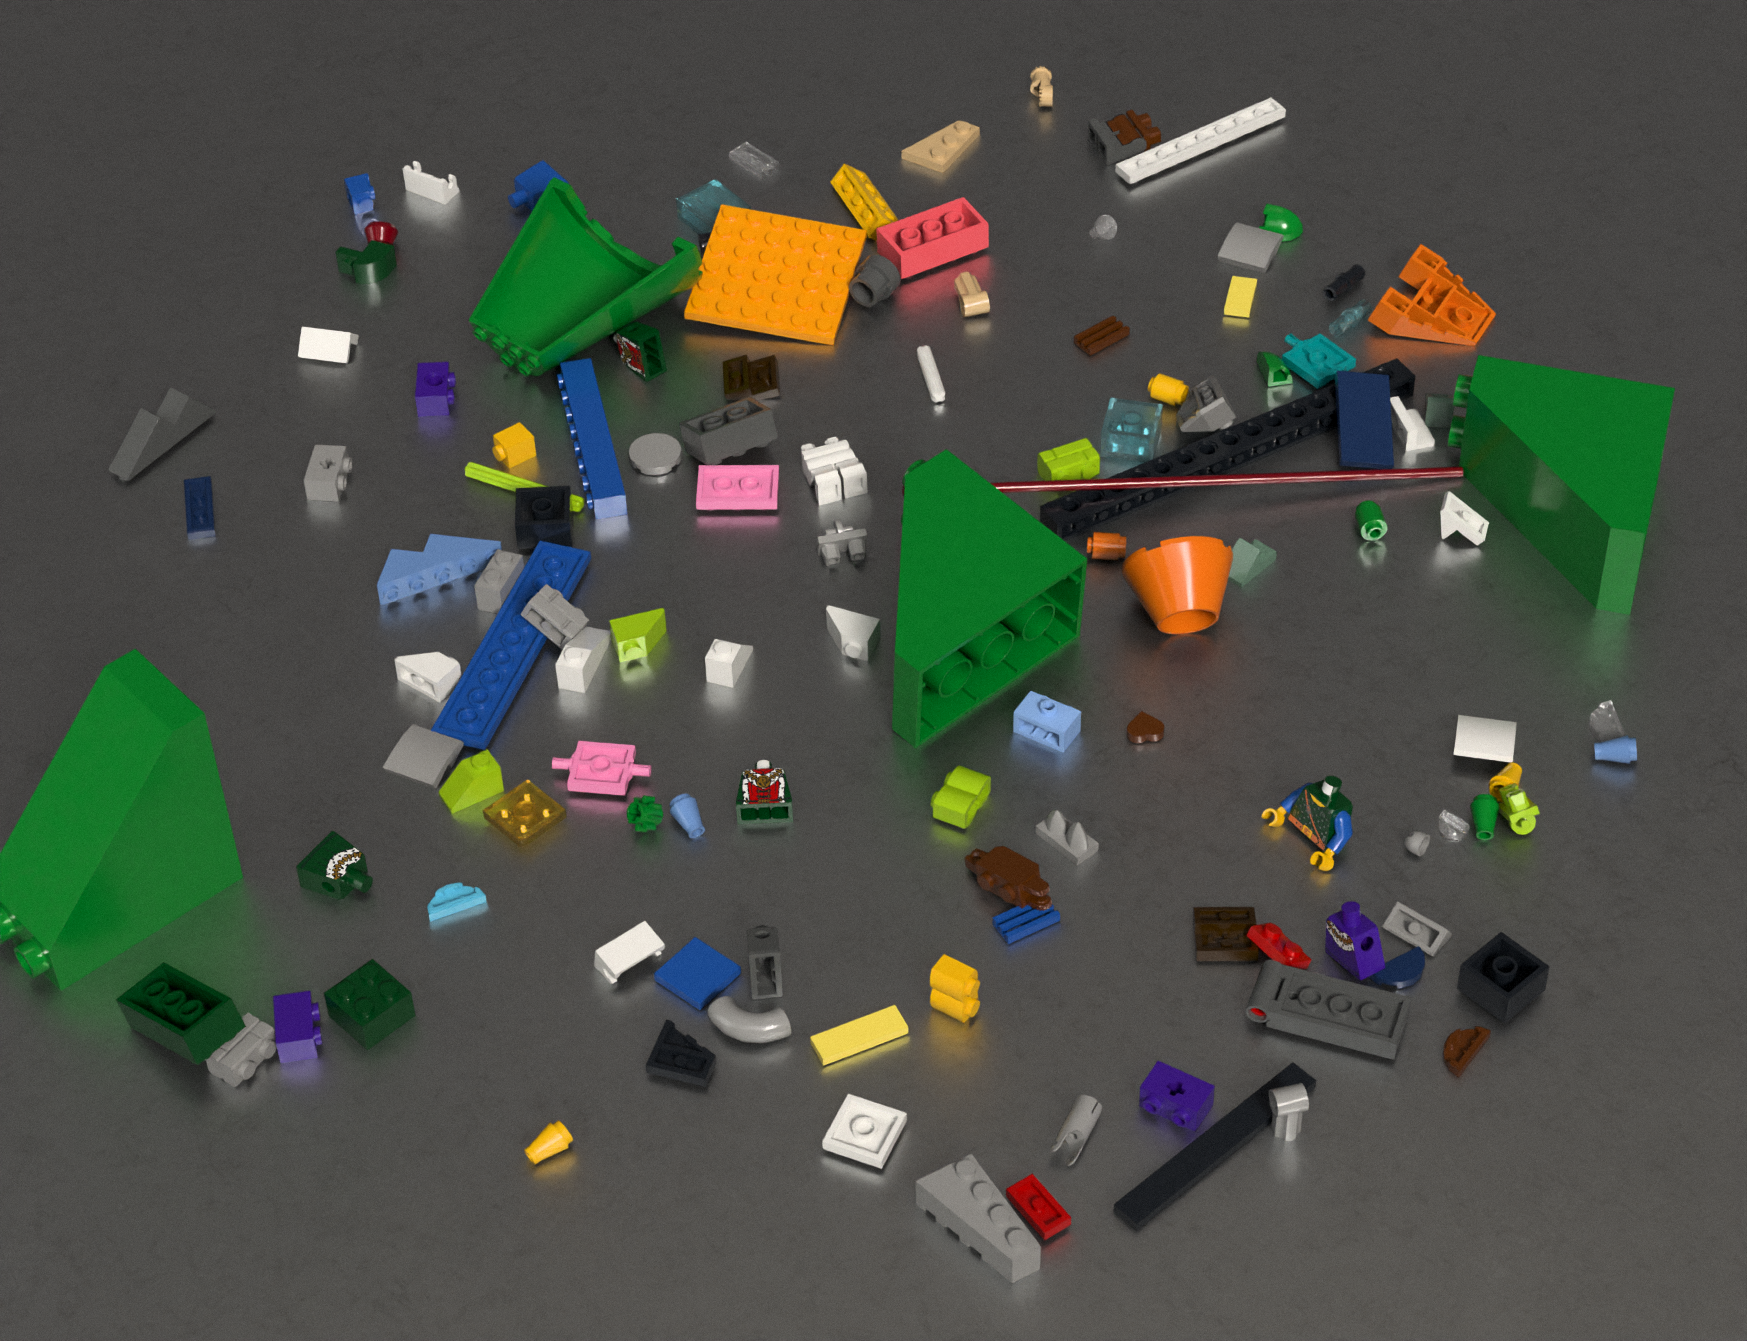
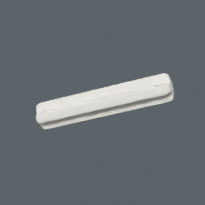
M927 345L924 347L919 346L917 348V357L931 399L935 403L938 401L943 402L945 400V390L931 349Z

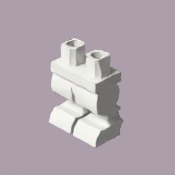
M835 436L828 438L824 442V446L815 447L811 443L802 445V472L807 478L810 487L815 485V494L819 506L842 500V494L846 499L868 493L867 472L863 464L859 463L858 458L855 457L853 450L849 448L847 440L840 441Z

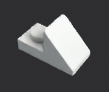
M1450 491L1446 492L1440 511L1442 539L1458 530L1465 538L1478 546L1485 541L1489 522Z

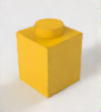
M520 422L493 435V454L498 461H502L509 469L536 456L534 436Z

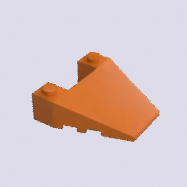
M1420 244L1399 275V278L1419 290L1414 299L1410 300L1392 287H1389L1368 321L1390 335L1475 346L1496 313L1475 291L1471 293L1462 284L1464 280L1458 274L1454 276L1446 268L1448 263L1441 256Z

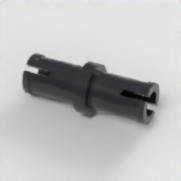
M1355 264L1345 273L1338 274L1332 283L1323 288L1324 297L1329 301H1334L1341 294L1351 291L1354 284L1364 278L1366 274L1364 268Z

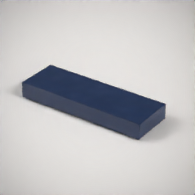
M211 476L185 479L188 540L216 537Z

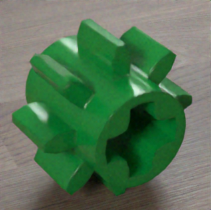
M654 796L634 797V802L628 806V823L636 824L635 831H655L656 826L661 823L663 819L662 804L654 803Z

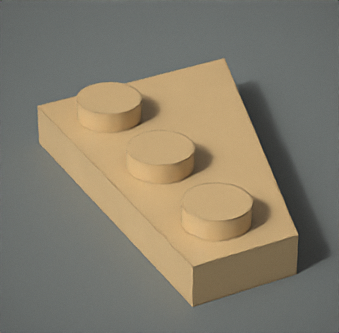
M958 120L902 150V159L944 173L980 135V127Z

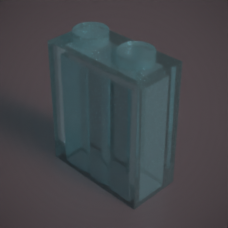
M716 179L676 199L678 219L697 234L712 232L721 204L751 209L749 204Z

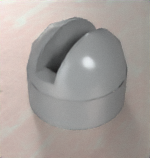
M1418 830L1409 832L1408 837L1404 841L1407 850L1419 857L1422 856L1428 848L1430 835Z

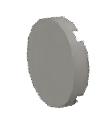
M663 433L646 434L635 439L630 445L628 452L631 466L634 469L635 467L640 469V472L646 475L668 473L672 470L673 466L679 465L682 458L680 443L674 437Z

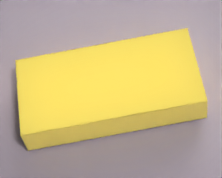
M1232 276L1224 307V315L1250 317L1257 288V279Z

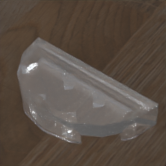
M1612 701L1600 703L1598 708L1591 713L1589 719L1590 732L1599 742H1604L1625 736Z

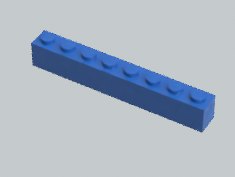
M591 358L560 363L561 374H557L559 390L564 389L561 391L563 406H568L565 407L567 423L572 422V424H569L571 440L576 439V441H573L575 457H581L577 459L579 474H585V476H581L584 492L589 491L586 494L588 510L593 509L596 520L627 515L626 495Z

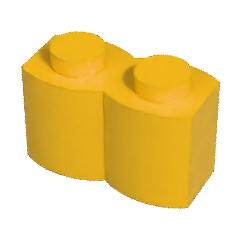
M943 954L931 970L930 986L932 991L930 1004L932 1008L965 1023L969 1017L975 1016L980 1006L977 992L980 986L978 972L976 969Z

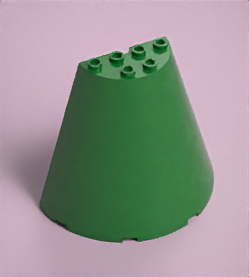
M553 177L468 321L474 328L472 333L479 341L485 342L495 351L505 366L509 368L514 366L526 377L529 375L540 376L694 287L703 275V272L698 269L702 265V259L697 245L677 237L671 243L676 254L675 257L662 266L648 261L629 248L613 241V236L597 220H588L586 218L588 214L585 210L586 207L578 198L572 186Z

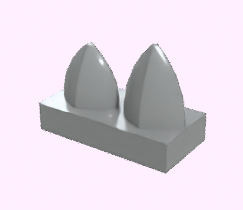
M1059 810L1050 811L1047 818L1036 825V835L1076 866L1099 850V843L1086 834L1080 822L1072 823Z

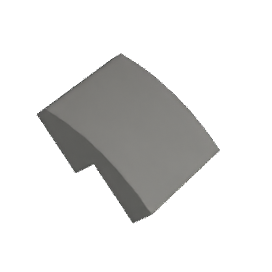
M1236 222L1218 253V261L1266 274L1272 257H1276L1283 240V234Z
M412 724L393 748L383 769L387 773L437 789L446 768L453 767L464 742Z

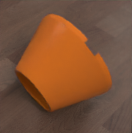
M1205 536L1167 539L1160 541L1161 547L1149 551L1146 550V547H1143L1132 553L1123 562L1121 570L1124 580L1159 631L1167 634H1188L1206 629L1217 622L1233 562L1232 547L1228 546L1227 548L1224 546L1223 540Z

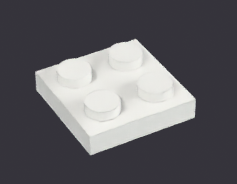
M847 1094L822 1141L823 1149L882 1169L907 1121V1113Z

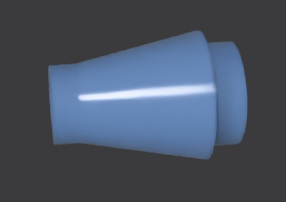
M1628 735L1594 743L1595 760L1630 764V761H1637L1636 737L1628 738Z
M689 794L676 796L669 804L671 816L688 833L690 838L701 836L705 832V827L701 820L696 799Z

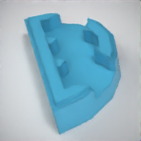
M460 882L445 885L435 892V896L427 905L430 922L486 903V895L480 888L463 886V883Z

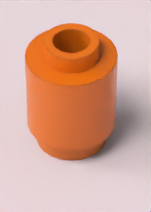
M1093 532V537H1088L1087 553L1092 554V559L1118 561V558H1125L1126 536H1120V533Z

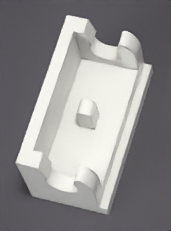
M413 161L414 170L408 165L403 168L407 191L444 205L459 193L454 175L449 174V182L443 178H436L433 175L423 173L420 163Z
M643 921L595 951L594 967L601 972L610 984L617 982L616 978L621 973L652 954L655 957L661 955L665 944L648 923Z

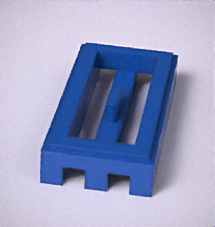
M1051 904L1052 907L1044 911L1026 905L1024 908L1017 906L992 917L993 926L1007 944H1010L1059 922L1060 913L1058 910L1054 911L1053 904ZM1021 925L1020 927H1018V928H1016V929H1014V930H1011V931L1007 932L1008 930L1013 929V928H1015V927Z

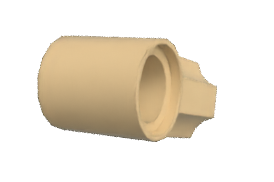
M969 272L960 273L954 279V287L959 296L963 317L989 313L990 304L987 292L985 290L981 291L975 275H971Z

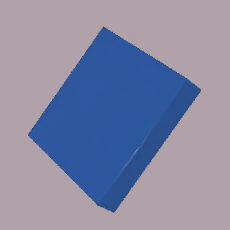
M694 937L654 973V979L698 1010H701L741 974V966Z

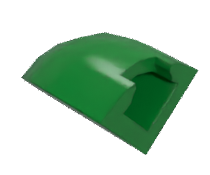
M1266 204L1263 211L1265 215L1264 223L1262 226H1259L1260 229L1283 234L1282 242L1296 239L1303 233L1302 223L1292 211L1280 206Z
M1259 351L1256 361L1268 387L1293 383L1287 365L1278 355L1267 351Z

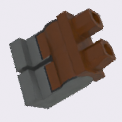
M1132 109L1126 111V115L1119 114L1107 121L1099 122L1097 118L1088 120V140L1095 150L1098 151L1106 165L1132 158L1150 150L1151 145L1161 142V131L1157 126L1152 127L1151 118L1147 113L1136 115Z

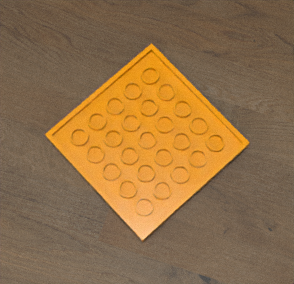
M721 204L702 259V265L699 267L703 275L692 288L684 311V319L834 346L850 294L849 284L855 277L867 238V230Z

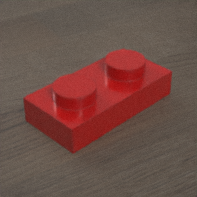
M1271 922L1251 926L1246 935L1272 960L1283 965L1306 970L1312 960L1303 952L1298 944L1292 942L1282 933L1280 927Z
M1033 1173L1006 1188V1197L1044 1241L1071 1225V1216Z

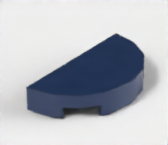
M1420 946L1386 962L1383 970L1368 978L1378 985L1382 986V983L1397 986V989L1412 986L1422 976L1425 968V954Z

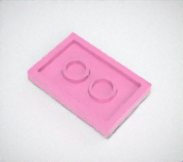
M699 465L696 510L777 509L779 465Z

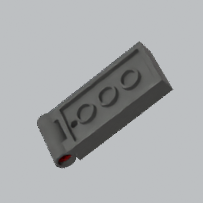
M1266 960L1261 966L1245 1012L1252 1021L1259 1023L1267 1022L1266 1027L1394 1060L1408 1019L1411 997L1290 967L1275 960Z

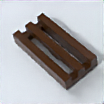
M1112 315L1075 335L1074 344L1091 356L1130 335V328L1127 325L1123 327V322L1120 320L1116 322V317Z

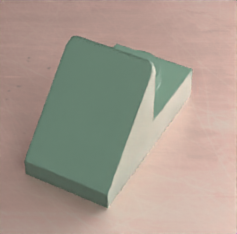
M1425 393V424L1427 427H1451L1454 413V396L1452 394Z
M1239 538L1232 549L1233 562L1228 580L1242 588L1276 560L1277 551L1257 539L1249 543Z

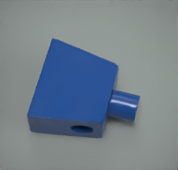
M542 160L515 177V192L508 195V201L514 209L525 205L533 211L553 177L568 184L569 182Z

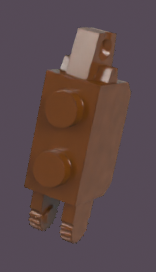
M1005 846L995 847L990 852L976 848L964 858L966 867L977 875V882L985 891H990L1001 897L1005 902L1012 903L1020 908L1029 905L1034 909L1037 908V910L1044 911L1052 907L1051 897L1046 895L1050 890L1049 884L1041 878L1039 864Z

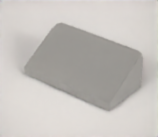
M1398 901L1381 926L1415 947L1420 946L1423 952L1432 957L1452 937L1449 930Z

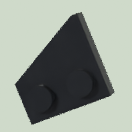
M666 1019L646 1063V1073L706 1087L716 1065V1055L706 1047L698 1045L697 1040L689 1034L684 1036L675 1029V1023Z

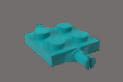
M1292 333L1285 337L1284 342L1293 348L1282 355V360L1288 368L1317 389L1334 380L1337 370L1349 371L1356 366V358L1320 333L1306 340H1299Z

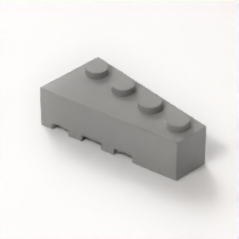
M972 1153L915 1181L916 1205L924 1211L927 1209L936 1217V1221L944 1228L948 1226L959 1236V1240L967 1247L972 1246L981 1254V1258L1008 1281L1014 1283L1040 1270L1041 1246Z

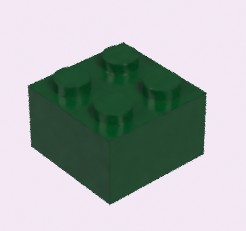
M373 959L324 992L329 1017L366 1050L372 1048L416 1016L412 993Z

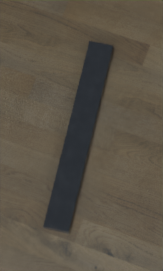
M1292 1062L1113 1205V1211L1137 1231L1272 1123L1273 1112L1269 1101L1270 1089L1302 1083L1308 1094L1316 1087V1080Z

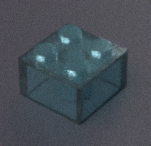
M1110 398L1101 431L1100 456L1147 462L1154 459L1162 430L1163 404Z

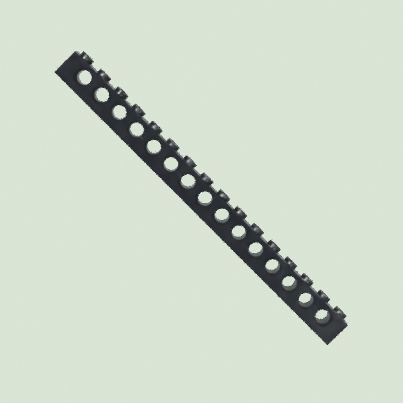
M1397 358L1361 372L1389 375L1390 398L1399 396L1402 401L1414 394L1416 376ZM1335 384L1106 479L1228 474L1337 428ZM1194 487L1079 490L1041 505L1040 522L1061 539L1068 541Z

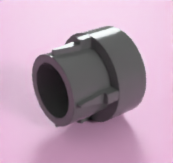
M870 255L857 267L855 278L849 284L850 294L856 302L870 308L880 300L887 299L899 287L901 280L899 271L889 259L881 255Z

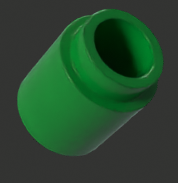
M1370 500L1358 504L1355 511V519L1361 536L1366 540H1377L1383 537L1388 527L1380 506Z

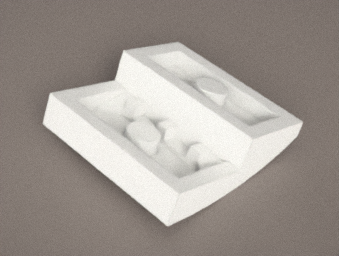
M1458 715L1453 755L1512 763L1516 722Z

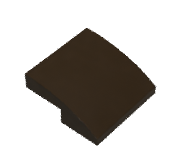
M746 354L723 361L724 396L726 399L740 401L751 397L754 400H763L780 396L779 368L775 355L750 362Z
M1193 907L1196 961H1258V946L1246 936L1250 927L1257 925L1254 907Z

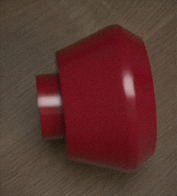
M370 222L364 228L368 244L373 240L393 245L398 235L395 225L387 222Z

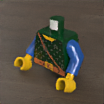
M1331 775L1325 777V780L1304 784L1280 802L1281 806L1277 810L1269 808L1262 813L1263 819H1269L1274 814L1275 819L1269 826L1280 827L1284 823V815L1288 812L1287 819L1324 851V853L1315 852L1310 858V863L1315 866L1320 865L1318 869L1323 871H1329L1333 868V855H1338L1353 835L1351 823L1352 802L1340 792L1342 781L1338 777Z

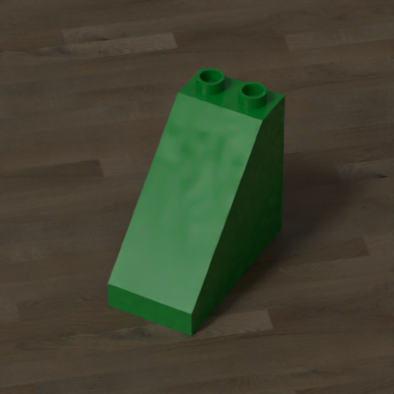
M1478 355L1473 376L1458 375L1453 406L1467 408L1466 416H1453L1448 439V447L1461 449L1459 467L1463 468V476L1596 609L1630 615L1660 472L1675 388Z
M947 449L928 461L923 459L915 461L906 470L902 479L904 504L901 516L902 538L895 640L892 729L915 749L1078 638L1081 630L1087 558Z
M136 648L104 666L0 853V944L12 939L18 945L14 948V954L26 974L34 979L44 973L60 991L243 878L205 713Z

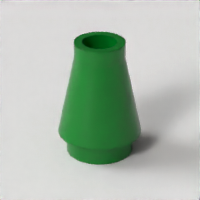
M1489 794L1475 796L1470 804L1476 837L1480 840H1490L1494 837V829L1500 809L1497 799Z

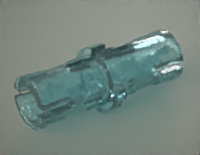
M1362 299L1352 308L1343 310L1341 316L1329 324L1331 334L1339 330L1335 337H1340L1348 329L1358 326L1360 320L1372 312L1371 304L1367 302L1362 307L1366 303V300Z

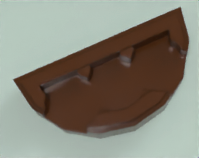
M1475 1026V1029L1461 1031L1459 1028L1447 1037L1443 1048L1444 1063L1449 1071L1459 1078L1490 1038L1491 1030Z

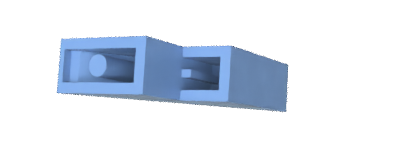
M430 534L423 552L391 549L377 583L380 604L385 605L484 570L497 549L502 550L501 541Z

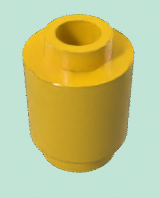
M1159 373L1156 377L1151 378L1148 391L1151 392V398L1176 406V404L1182 405L1186 400L1189 386L1185 385L1182 380Z

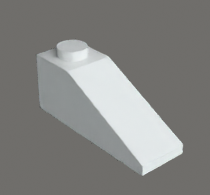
M586 626L564 646L555 664L558 688L586 693L611 641L610 631Z

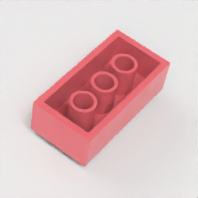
M964 197L876 228L877 252L896 266L901 279L989 247V224Z

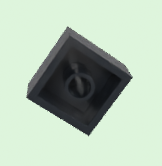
M570 486L516 488L515 531L518 549L536 548L539 541L567 547L572 546L573 505Z
M1500 932L1460 965L1457 989L1500 1021L1506 1023L1545 991L1550 966L1503 932Z

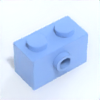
M1033 691L1027 694L1014 711L1013 732L1063 753L1081 731V711Z

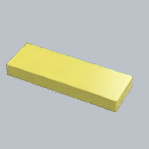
M892 1005L810 1037V1044L824 1066L908 1034V1025L896 1005Z

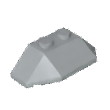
M1214 375L1190 388L1188 392L1189 397L1182 403L1176 414V419L1182 432L1215 431L1218 428L1219 430H1224L1232 425L1233 419L1236 418L1229 400Z

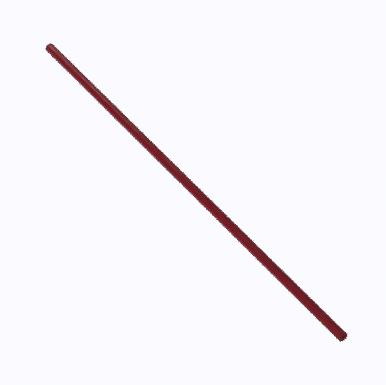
M1405 468L993 482L991 484L1002 493L1457 478L1463 477V468ZM902 486V495H903V497H904V486Z

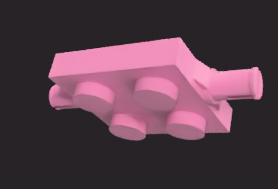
M578 741L576 751L571 758L553 757L552 769L569 770L568 791L626 796L628 784L632 777H650L652 767L651 765L634 764L636 756L635 745Z

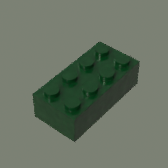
M164 962L116 999L131 1028L196 1065L210 1058L212 1053L226 1042L232 1040L238 1032L246 1027L232 998Z

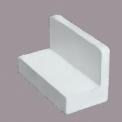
M302 327L298 356L307 359L348 363L351 344L357 345L359 335L349 332Z
M1399 396L1391 397L1392 429L1405 452L1434 446L1435 439L1418 410L1415 408L1406 410Z

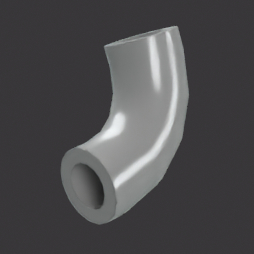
M724 996L715 1000L708 1008L707 1015L719 1030L726 1036L744 1043L764 1044L781 1040L791 1035L790 1022L781 1007L764 1012H749L742 1009L732 997Z

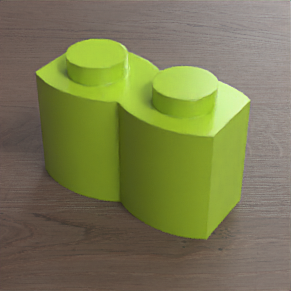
M960 765L957 766L953 772H949L946 775L944 786L940 791H935L932 796L930 806L933 808V818L966 829L990 794L991 776Z

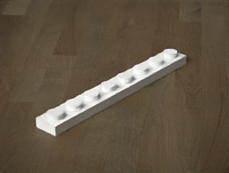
M1266 99L1116 164V173L1126 182L1132 184L1285 117L1286 109L1274 99Z

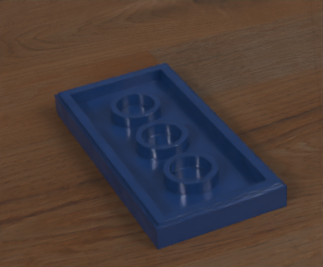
M1337 370L1335 374L1339 466L1393 469L1394 456L1389 375Z

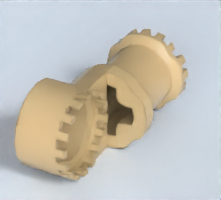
M1041 66L1039 68L1036 67V69L1031 71L1030 77L1033 82L1030 85V91L1036 97H1039V107H1052L1053 85L1050 83L1052 73L1045 66L1043 68Z

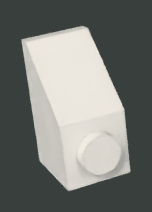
M828 605L826 608L827 630L843 655L869 661L881 639L880 619Z
M715 639L705 657L707 682L734 688L753 651V646L730 640Z
M440 652L398 656L395 659L398 680L439 703L454 691L462 677L460 663Z

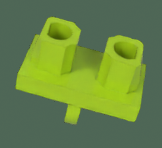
M1516 783L1500 788L1499 792L1503 803L1499 804V813L1509 821L1511 829L1517 834L1524 835L1530 833L1536 824L1534 815L1540 814L1537 805L1526 796L1523 789L1518 788Z

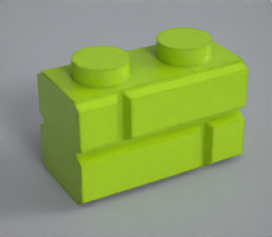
M1084 438L1038 453L1037 470L1045 481L1091 479L1100 474V457L1095 448H1092L1089 440Z

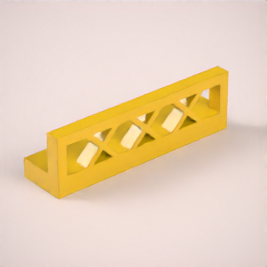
M844 163L830 183L863 230H867V236L877 240L876 228L896 222L898 218L864 172Z

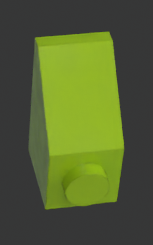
M664 608L609 620L611 641L619 663L646 657L667 631Z
M488 749L466 758L458 764L439 790V797L451 814L499 794L504 791L501 767Z

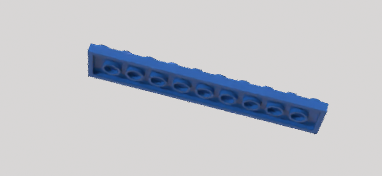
M539 541L431 731L461 740L465 746L486 750L547 640L543 633L520 614L528 602L546 584L552 589L561 592L563 598L569 601L591 561L590 551Z

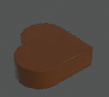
M1143 711L1127 726V738L1133 743H1143L1146 740L1156 742L1164 737L1163 722Z

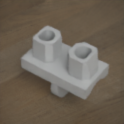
M840 519L834 520V528L825 530L824 536L817 537V554L823 557L827 566L840 563L841 557L839 552L849 551L850 558L853 561L865 559L866 528L853 530L852 525L842 527Z

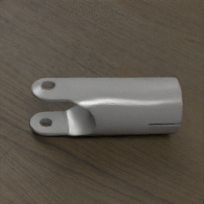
M1079 1095L1076 1098L1050 1148V1151L1055 1152L1062 1145L1064 1139L1070 1146V1154L1065 1163L1067 1166L1072 1165L1076 1161L1103 1109L1102 1105L1089 1095Z

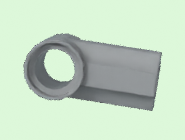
M1302 1083L1269 1090V1101L1273 1112L1271 1129L1275 1137H1279L1284 1141L1296 1139L1297 1133L1301 1131L1302 1114L1309 1110L1308 1095Z

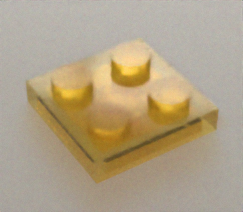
M528 779L483 810L484 819L521 849L567 818L566 809Z

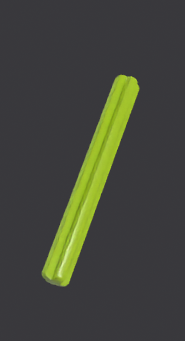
M469 462L464 469L465 475L469 478L516 492V488L550 487L474 462ZM571 494L573 511L580 512L584 508V498Z

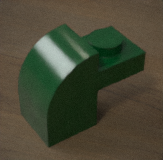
M371 240L363 252L341 246L336 251L339 272L354 275L357 284L379 282L388 277L397 266L394 246Z

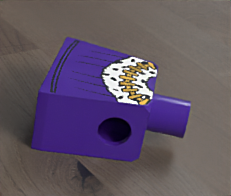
M1345 902L1341 906L1340 911L1326 919L1325 952L1361 981L1385 968L1379 931L1376 924L1361 913L1360 905L1357 902Z

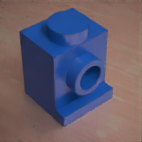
M368 173L345 178L346 195L354 215L373 211L372 200H376L373 186L370 185Z

